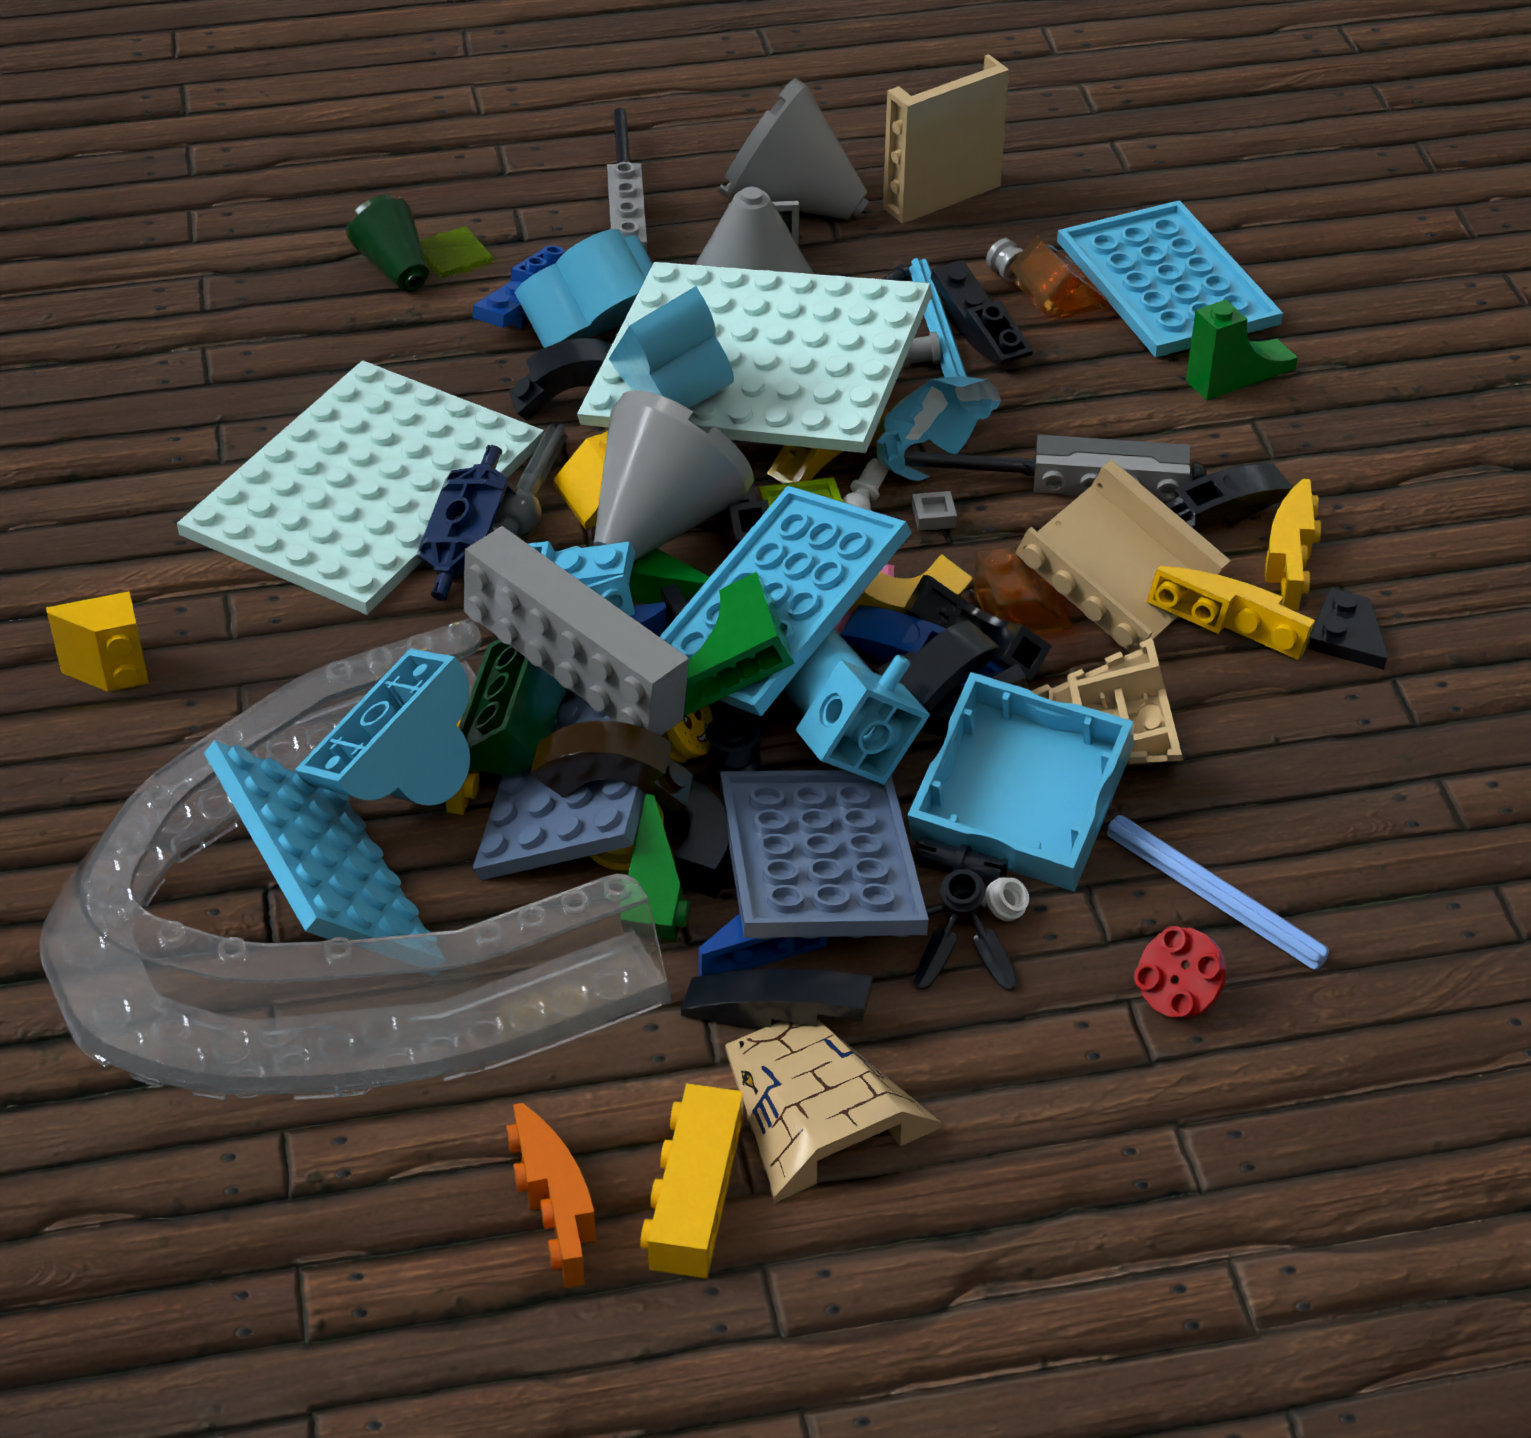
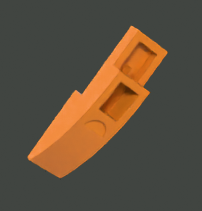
M524 1103L513 1104L515 1124L506 1125L510 1154L520 1153L521 1163L513 1164L517 1192H527L530 1211L541 1209L544 1229L554 1228L556 1239L548 1240L552 1270L562 1269L565 1288L585 1285L583 1254L580 1243L596 1241L595 1214L589 1190L577 1163L556 1132Z

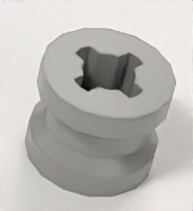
M1008 238L1000 239L994 243L986 257L987 266L991 270L999 272L1001 277L1008 282H1015L1025 275L1031 262L1029 253L1021 248H1017L1016 244Z

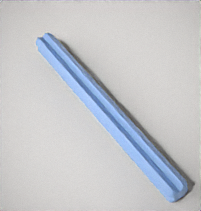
M1117 815L1109 823L1107 835L1111 839L1313 970H1318L1326 962L1329 954L1327 946L1123 815Z

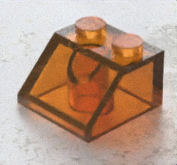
M1038 235L1009 266L1018 277L1015 284L1027 295L1031 296L1033 294L1035 296L1031 302L1045 315H1048L1051 311L1061 319H1066L1102 309L1109 305L1108 299L1076 263Z
M1016 547L976 552L973 588L982 611L1007 622L1022 624L1035 634L1072 629V622L1060 593L1015 554Z

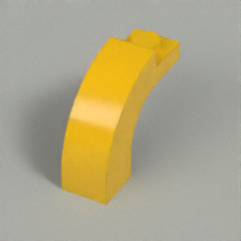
M941 554L926 572L914 578H895L879 572L849 611L854 614L859 605L910 615L903 608L923 575L932 576L960 597L973 577Z

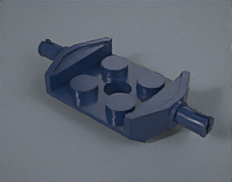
M496 445L486 446L481 464H474L473 468L452 470L446 477L416 554L426 566L438 574L430 594L436 600L446 601L453 581L457 577L464 576L465 549L490 534L504 494H516L517 492L514 484L496 470L497 463L502 454V449Z

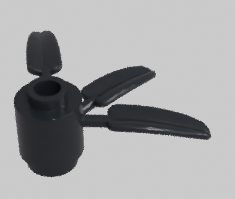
M959 869L949 873L942 881L940 888L942 904L926 908L927 916L944 912L948 920L944 928L938 927L934 930L916 971L915 987L922 990L928 988L942 971L957 942L958 937L952 932L954 925L965 926L973 924L978 934L974 935L972 942L988 971L1003 989L1011 990L1015 988L1017 979L1014 969L996 932L992 929L985 930L980 921L987 909L984 881L977 873L968 869Z

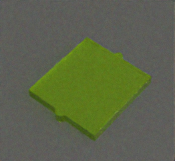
M466 226L445 233L438 232L436 236L420 240L426 262L441 279L463 271L470 272L472 268L493 262L492 255Z

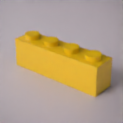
M686 1083L682 1102L674 1101L670 1117V1130H675L673 1139L664 1140L661 1152L660 1168L665 1169L663 1179L655 1178L652 1187L650 1205L651 1208H655L653 1220H644L640 1246L641 1249H648L649 1270L708 1279L743 1123V1091Z

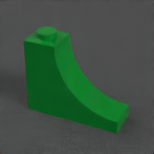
M1227 300L1195 310L1186 382L1206 401L1295 370L1298 357L1277 338L1268 341H1249L1247 335L1248 319Z
M757 572L719 590L720 610L716 624L702 647L689 659L683 717L795 664L774 599Z

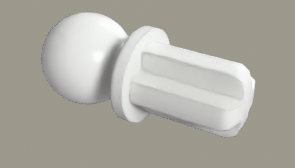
M873 458L866 465L859 480H854L851 483L850 488L853 492L847 494L842 501L871 511L870 501L878 500V489L888 472V468L884 467L879 459Z

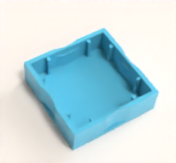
M970 672L949 720L944 744L935 759L930 763L908 813L911 839L921 842L922 838L927 837L930 840L959 847L961 844L970 845L972 851L1001 859H1008L1009 871L1075 892L1134 747V721L1075 703L1052 701L1028 689Z

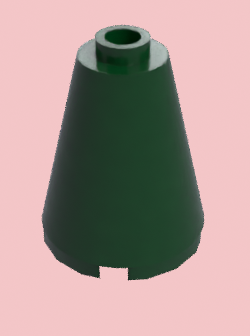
M380 195L361 204L355 210L357 216L352 224L348 220L346 225V236L352 246L401 290H416L422 287L429 276V269L410 206L403 198L393 199L391 195Z

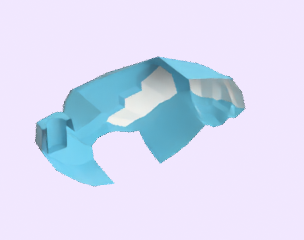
M957 376L929 380L900 400L882 419V436L877 440L878 459L884 467L907 479L920 481L930 477L905 466L904 451L910 445L923 443L930 439L943 450L951 454H957L970 437L978 419L984 420L988 418L991 411L999 406L1001 398L997 388L989 379Z

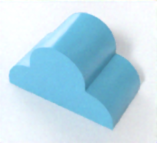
M609 229L594 234L568 249L555 264L540 270L526 279L516 289L515 295L544 348L566 340L591 338L623 324L653 264L638 236L623 237L619 229Z
M697 286L629 325L609 357L618 374L633 390L661 395L689 409L734 382L730 362L715 336L716 328L712 314Z
M410 648L300 763L295 771L303 780L315 787L363 800H377L391 796L429 806L449 800L462 787L470 765V751L467 740L456 725L465 712L469 698V683L464 668L455 656Z

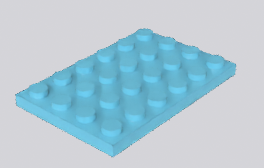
M1180 200L1058 230L1057 242L1155 358L1190 349L1195 310L1223 300H1227L1248 319L1247 333L1281 325L1283 312Z
M787 486L667 627L660 638L690 659L708 639L716 624L720 610L719 590L757 572L774 599L795 664L734 692L719 701L762 716L912 532L906 521Z
M214 740L206 749L204 755L304 930L435 975L446 963L436 947L437 939L421 923L418 918V908L402 892L399 887L401 885L400 879L394 872L388 869L382 859L383 851L376 843L371 841L365 831V822L354 813L349 805V796L315 787L303 780L296 772L284 768L272 758L264 760L253 756L242 746L234 745L231 747Z

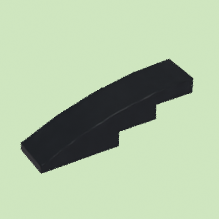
M773 968L736 970L692 977L681 1007V1016L759 1030L771 1027L774 1019L817 1027L820 1014L863 1022L872 991L873 976L829 970Z

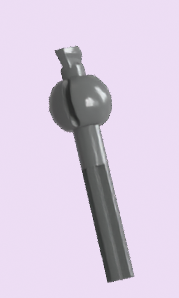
M552 424L548 425L516 486V494H504L491 532L503 526L523 540L528 538L539 527L542 518V507L537 496L567 438V435L563 433L565 427L562 424H559L557 427Z

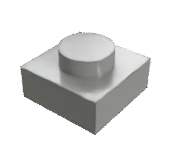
M951 491L912 494V508L918 531L956 528L957 514Z

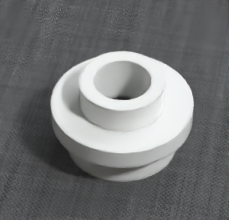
M1001 877L991 882L987 887V904L996 917L1004 921H1014L1024 914L1029 903V894L1021 881L1015 878Z

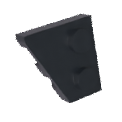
M1330 588L1310 636L1308 649L1384 670L1388 653L1370 599L1348 591Z

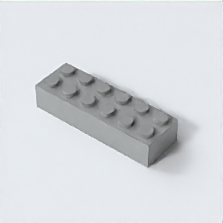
M503 526L465 549L464 612L473 621L479 622L497 635L503 643L512 646L527 657L533 665L542 668L557 679L563 687L572 690L587 701L593 709L602 712L613 721L636 725L661 736L683 720L689 658Z

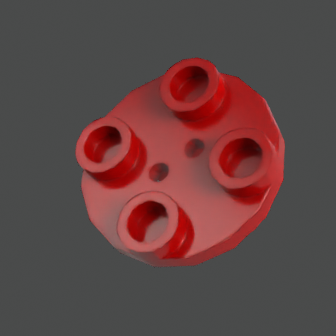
M1170 926L1165 928L1162 933H1159L1146 946L1140 958L1139 966L1134 972L1135 984L1141 989L1142 996L1154 1010L1170 1018L1189 1019L1205 1013L1218 1000L1225 986L1226 963L1220 947L1210 936L1193 928ZM1186 962L1190 964L1188 969H1185ZM1176 977L1179 978V981H1178L1177 984L1174 983V979H1175Z

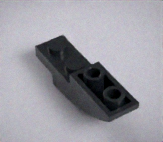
M964 260L932 268L930 279L946 302V316L975 350L987 359L1000 365L1032 355L1033 349L1000 300L991 302Z
M1274 464L1243 465L1206 475L1174 489L1175 499L1165 505L1199 533L1223 520L1230 527L1283 500L1293 486Z

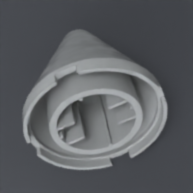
M794 78L778 95L780 100L770 111L767 110L745 141L724 176L730 182L726 186L721 184L719 193L732 200L735 194L744 188L757 187L766 192L772 202L799 201V212L843 220H849L853 215L858 219L869 203L864 198L867 190L810 89L803 82Z
M746 187L735 194L695 265L814 274L771 198L766 192L757 187Z
M635 390L623 393L610 412L594 546L630 542L635 550V562L726 510L729 504L740 502L754 481L753 471L749 462L739 448L717 427L713 425L707 434L690 422L688 419L693 411L689 408L651 392Z

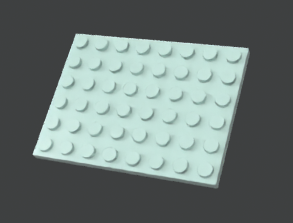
M654 262L577 413L581 425L609 427L610 412L613 406L619 401L623 393L635 391L618 374L609 360L610 355L629 325L697 286L712 314L716 328L715 336L730 362L734 382L690 408L693 411L688 419L690 422L707 434L714 425L730 440L866 453L931 299L930 283Z
M362 360L177 522L179 535L368 615L422 562L416 554L444 481L452 470L473 468L474 464H481L486 446L496 445L502 449L496 470L508 478L535 452L544 435V430Z

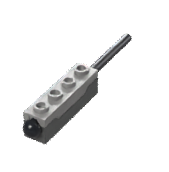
M618 108L614 111L617 164H607L610 229H619L623 237L638 236L647 253L641 163H630L627 113L623 108Z
M1037 434L1035 459L906 451L905 466L1012 472L1034 476L1033 493L1080 496L1092 486L1101 468L1111 459L1161 502L1174 500V489L1207 475L1204 466L1198 462H1193L1192 469H1190V445Z

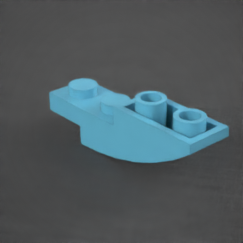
M549 541L529 544L585 585L618 575H624L627 577L628 583L630 582L635 550L630 542L555 551Z

